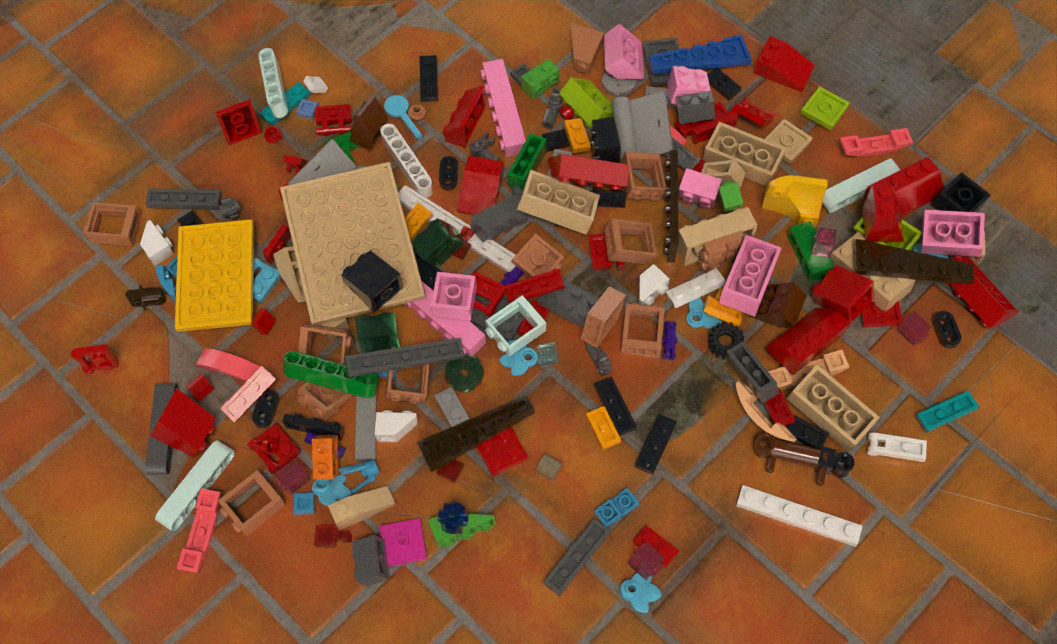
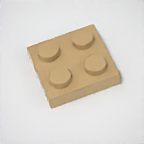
M783 119L764 140L786 148L783 160L791 165L808 147L813 138Z

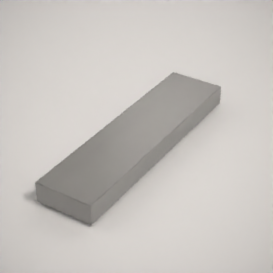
M377 388L376 395L372 398L356 396V462L370 461L372 459L376 461L375 424Z

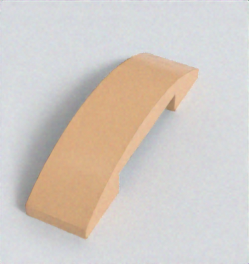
M838 350L823 355L821 359L811 361L795 375L791 374L785 367L768 372L777 382L778 388L784 390L797 387L816 365H819L830 376L848 369L849 365L843 350Z
M740 381L736 383L737 393L745 411L759 427L780 439L792 442L797 440L785 425L779 423L773 425L754 404L758 398L746 383Z

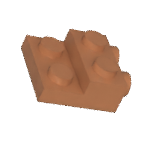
M737 232L705 242L700 252V260L698 261L701 271L707 273L716 268L720 271L725 260L731 261L737 257L742 239L740 233Z
M535 233L514 256L511 262L525 273L526 278H530L558 268L561 269L563 266L561 262L564 256Z
M308 382L299 387L297 395L301 406L309 407L315 418H322L324 421L339 412L340 406L354 397L352 394Z

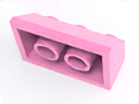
M621 24L616 25L604 35L606 72L610 75L612 74L617 79L644 78L642 42Z

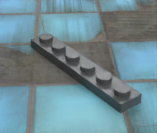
M461 338L349 355L345 356L344 360L348 377L463 359L465 354Z

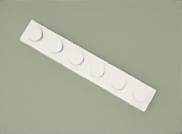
M744 485L741 488L736 504L737 507L854 547L859 542L862 525Z

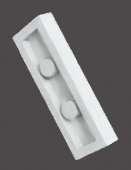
M716 268L666 291V295L676 309L725 286L726 281Z

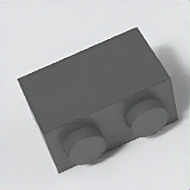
M712 91L676 96L679 124L715 119Z
M373 535L353 541L352 556L355 563L354 577L356 582L369 586L389 580L385 540Z

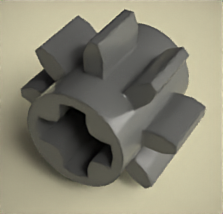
M229 196L221 199L222 204L218 205L223 217L229 216L231 220L238 217L237 212L241 208L235 198L230 199Z

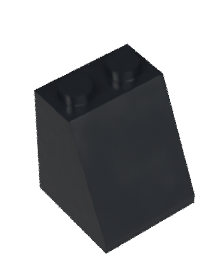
M371 250L361 254L357 262L352 266H347L343 270V274H341L343 282L373 313L403 289L400 273Z

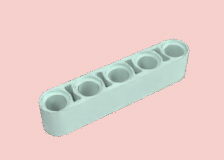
M264 48L259 52L258 56L267 102L274 117L282 118L288 113V105L279 63L271 48Z
M888 159L827 189L822 204L829 213L835 212L863 198L869 185L901 169L893 159Z
M218 440L213 442L159 509L155 520L172 532L177 530L195 508L200 489L209 490L231 462L235 451Z

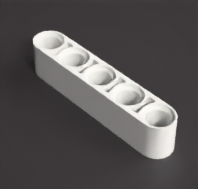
M393 124L383 125L380 132L384 146L413 189L425 198L430 197L433 193L430 176Z

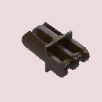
M139 285V289L128 290L125 294L133 307L142 306L144 310H146V306L163 305L166 302V297L160 287L143 288Z

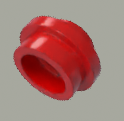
M562 105L559 110L561 116L565 120L574 119L573 114L575 113L571 107Z
M269 126L265 129L264 138L267 142L276 143L281 139V130L276 126Z

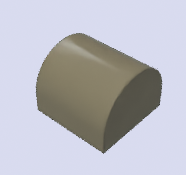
M544 454L536 468V472L554 482L564 463L548 454Z

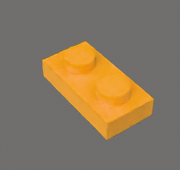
M582 119L564 120L563 125L572 152L590 151L591 145Z
M419 203L414 206L405 218L411 242L433 216L429 210Z
M708 296L704 303L703 311L709 316L717 317L727 322L728 325H730V322L734 326L740 325L743 312L719 304V300Z
M605 406L586 413V417L602 450L621 443V438Z

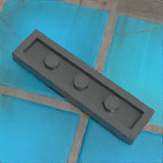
M148 189L145 205L147 208L219 209L218 205H220L222 193L220 190Z
M594 518L543 581V585L560 597L610 535L611 530Z

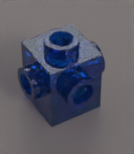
M458 502L444 503L443 510H439L438 522L441 524L442 531L449 534H463L464 526L467 527L469 514H466L465 506Z

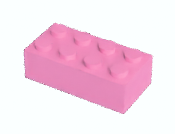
M746 235L723 288L719 304L756 316L782 248Z

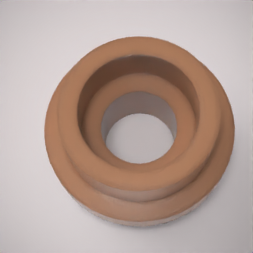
M413 105L409 108L408 115L413 121L419 122L424 119L426 110L421 105Z

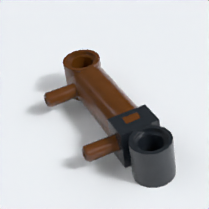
M769 433L759 434L753 445V452L757 457L768 458L766 472H774L776 459L815 468V472H818L816 484L819 486L824 485L825 477L830 472L838 478H844L850 474L855 465L853 456L847 452H841L835 456V449L823 446L821 449L774 438ZM760 443H766L769 448H763ZM838 462L844 463L847 468H842Z

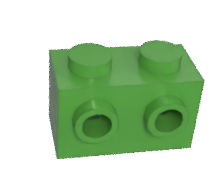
M549 59L545 60L521 76L522 90L532 100L559 83V68Z

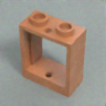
M625 152L620 163L630 165L628 187H624L626 198L635 200L649 199L652 201L661 200L666 192V184L660 154ZM631 168L650 169L653 187L634 186Z
M93 202L92 208L88 211L87 225L83 229L84 235L90 243L133 246L141 213L136 205ZM102 216L125 218L121 234L98 232Z
M611 218L604 227L609 261L649 265L657 256V247L654 241L655 234L651 223ZM621 234L640 236L642 251L624 250Z
M610 286L588 312L581 340L596 348L599 347L619 320L626 297L625 294Z
M638 303L626 304L621 353L660 357L665 308L657 305L644 306ZM630 315L658 318L656 342L627 339Z
M308 323L301 326L299 353L311 356L313 332L343 336L341 361L332 362L345 365L344 358L349 356V348L353 345L351 330Z
M429 364L421 365L419 393L393 390V370L387 371L384 398H389L393 402L404 400L409 401L411 404L424 403L427 397Z
M258 470L218 500L221 505L219 511L226 519L230 516L234 521L231 523L232 527L237 533L242 531L245 536L249 535L285 506L282 498ZM257 484L271 501L242 523L229 505Z

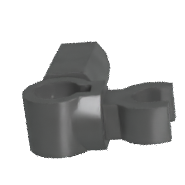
M553 87L548 108L542 121V127L546 129H553L558 112L561 109L562 99L559 96L560 88Z
M488 132L482 135V139L473 141L470 144L471 156L501 161L499 157L487 149V147L495 144V137L487 140Z
M587 343L585 348L595 364L598 374L602 377L613 372L611 360L607 358L606 351L603 352L600 345L596 348Z

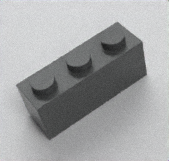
M515 194L472 215L470 228L481 242H484L488 239H494L502 232H508L518 224H524L528 220L529 214L517 210L520 196Z
M743 341L726 351L732 367L762 404L779 394L775 379Z

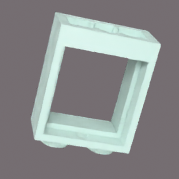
M523 295L485 321L486 334L489 338H494L502 353L506 352L509 357L546 331V322ZM520 311L532 325L533 329L509 345L497 331L496 327Z

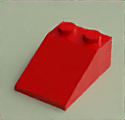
M769 36L756 60L753 74L802 92L815 65L787 42Z
M250 99L215 112L229 146L262 133Z
M468 156L462 179L457 213L475 215L497 204L504 176V161Z

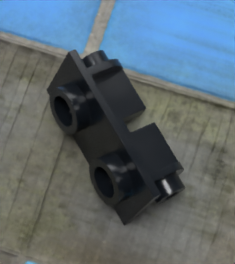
M622 189L621 191L589 190L600 195L597 207L625 208L626 192L622 191Z

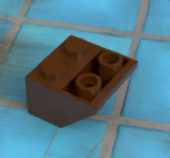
M372 95L368 101L365 100L360 111L357 110L353 116L355 122L350 128V133H352L350 141L368 150L381 135V127L386 124L388 118L375 96Z
M795 282L767 285L756 316L752 317L778 328L795 327L807 295Z

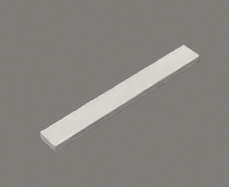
M406 185L398 192L402 206L411 211L417 203L421 204L433 214L428 221L430 224L505 272H510L516 266L511 262L515 256L514 253L493 240L488 239L481 242L470 228V225Z

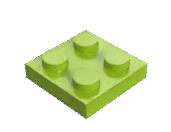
M819 86L802 108L800 114L832 130L848 109L850 102Z

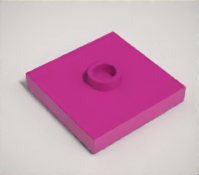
M420 518L379 526L381 538L385 540L387 567L427 560Z

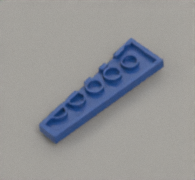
M742 34L723 38L722 41L718 42L710 41L702 46L697 44L689 49L680 48L675 51L651 55L648 61L652 73L658 74L671 72L673 66H684L694 70L746 66L751 64L752 59Z

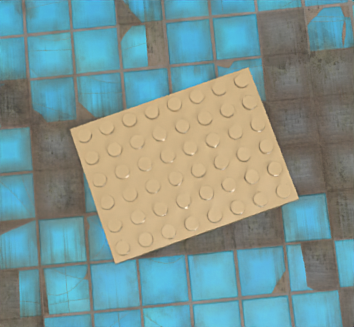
M390 162L280 187L312 325H320L372 312L343 282L341 276L347 266H352L357 262L361 254L367 253L370 250L400 273L403 289L379 310L425 299Z

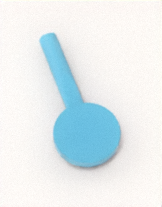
M400 95L389 97L384 103L385 112L394 118L401 117L416 139L420 140L423 135L406 114L409 110L407 99Z

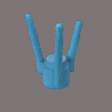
M374 459L339 468V472L342 475L360 471L363 478H368L351 490V496L368 483L376 480L375 475L379 474V470Z

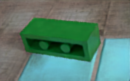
M532 133L529 134L507 174L508 187L523 191L530 170L536 172L547 152L546 138Z
M811 221L791 226L787 234V238L808 282L823 279L825 274L834 267L832 259L827 256L824 243L818 237V230L816 227H813Z

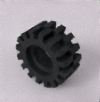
M723 322V325L718 323L717 326L712 328L708 338V348H711L712 354L716 353L715 357L718 358L721 355L722 359L725 360L726 356H728L726 351L742 341L744 342L743 331H738L739 326L736 325L734 328L733 323L730 322V325H727V322ZM722 335L729 336L733 339V344L724 346L720 344L719 337Z

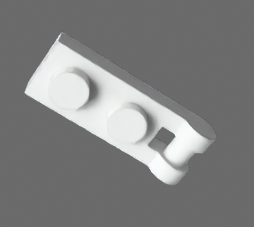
M881 433L868 434L870 446H868L867 454L881 455L919 462L926 460V440ZM878 442L884 443V447L878 446Z

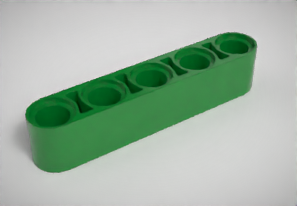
M295 351L287 352L284 355L283 373L287 377L363 398H372L376 395L378 378L374 373L348 377L346 365Z

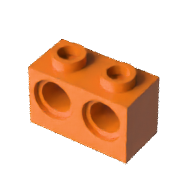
M318 435L312 438L313 479H334L339 475L338 435Z

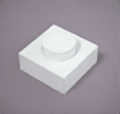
M306 76L303 81L309 91L315 94L326 93L328 89L320 77Z

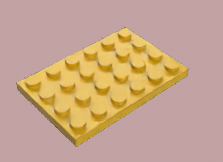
M252 219L179 227L175 330L177 332L251 325L250 323L253 320L254 222Z

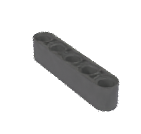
M177 383L155 384L145 463L147 475H169L173 447L151 437L150 434L176 389L179 390Z

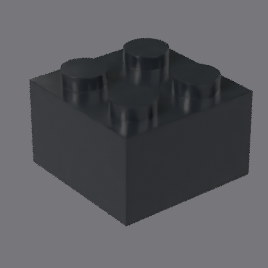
M614 117L592 120V127L589 128V142L591 149L593 148L594 151L592 159L620 163L621 145Z
M961 172L939 193L932 205L939 211L977 213L985 205L991 194Z

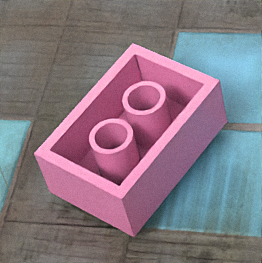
M925 210L921 253L980 257L983 250L985 213Z

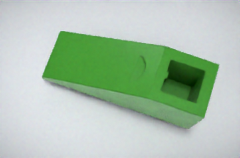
M728 181L721 184L722 186L719 187L718 202L724 212L742 208L744 203L738 182Z
M446 512L428 520L438 548H448L454 545L455 541L460 539L467 540L473 537L474 533L479 531L486 532L496 524L494 515Z

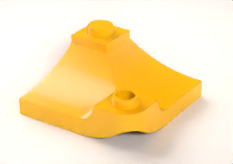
M788 175L768 181L762 201V208L784 214L796 221L797 225L811 221L813 227H816L828 180Z

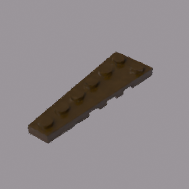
M670 150V155L666 157L665 168H668L665 176V183H668L665 192V198H668L665 213L668 214V218H666L665 224L667 234L664 244V255H667V262H675L679 243L678 150Z
M855 239V273L859 275L973 284L974 282L973 264L878 244L868 240Z
M524 396L422 439L417 444L430 471L433 472L535 413L534 407L527 396Z

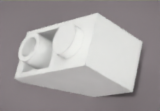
M151 220L146 223L140 245L152 264L156 266L173 255L171 250L173 245L167 237H162L164 233L159 225L154 226Z
M654 264L640 275L638 304L652 305L657 296L664 295L669 289L670 279Z
M390 410L376 412L375 437L377 442H398L418 424L417 414L412 411L394 413Z

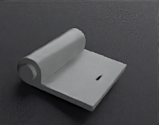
M664 91L633 100L627 97H617L611 101L613 117L621 145L620 161L625 152L658 153L663 155L673 150Z
M331 139L287 184L301 183L365 168V166H356L336 142Z

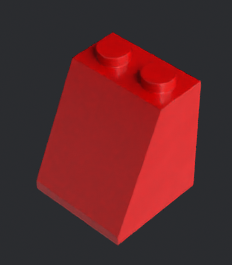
M873 184L862 208L865 240L904 242L901 208L893 186Z
M836 265L833 270L830 269L825 274L824 280L821 283H817L812 289L813 301L823 308L838 310L852 324L874 299V281Z
M176 389L150 436L194 458L198 452L202 453L207 444L204 439L206 436H211L215 425H213L215 417L183 392Z

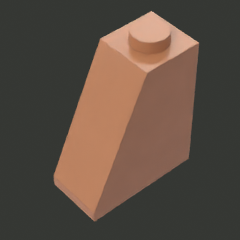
M572 23L570 37L573 68L581 73L590 74L603 46L604 32Z

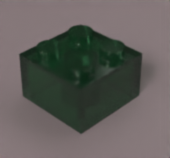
M439 218L431 221L428 227L416 235L415 239L411 242L422 260L441 267L466 243L453 225Z
M382 312L379 315H363L360 318H355L357 337L362 353L401 347L394 312Z

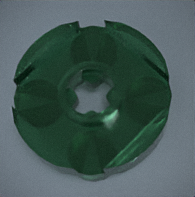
M465 355L463 359L449 361L444 372L446 382H449L453 389L459 392L475 390V387L482 383L484 369L480 364L479 358ZM467 371L468 373L466 376H463V374L459 372Z

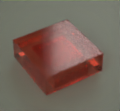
M454 459L445 464L441 469H438L437 475L455 483L464 468V464Z

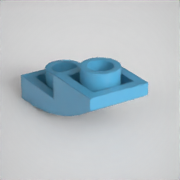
M163 265L155 266L161 285L169 298L176 304V284L171 279L170 272L166 271Z
M626 488L612 500H607L594 512L605 527L608 528L640 506V503L630 490Z

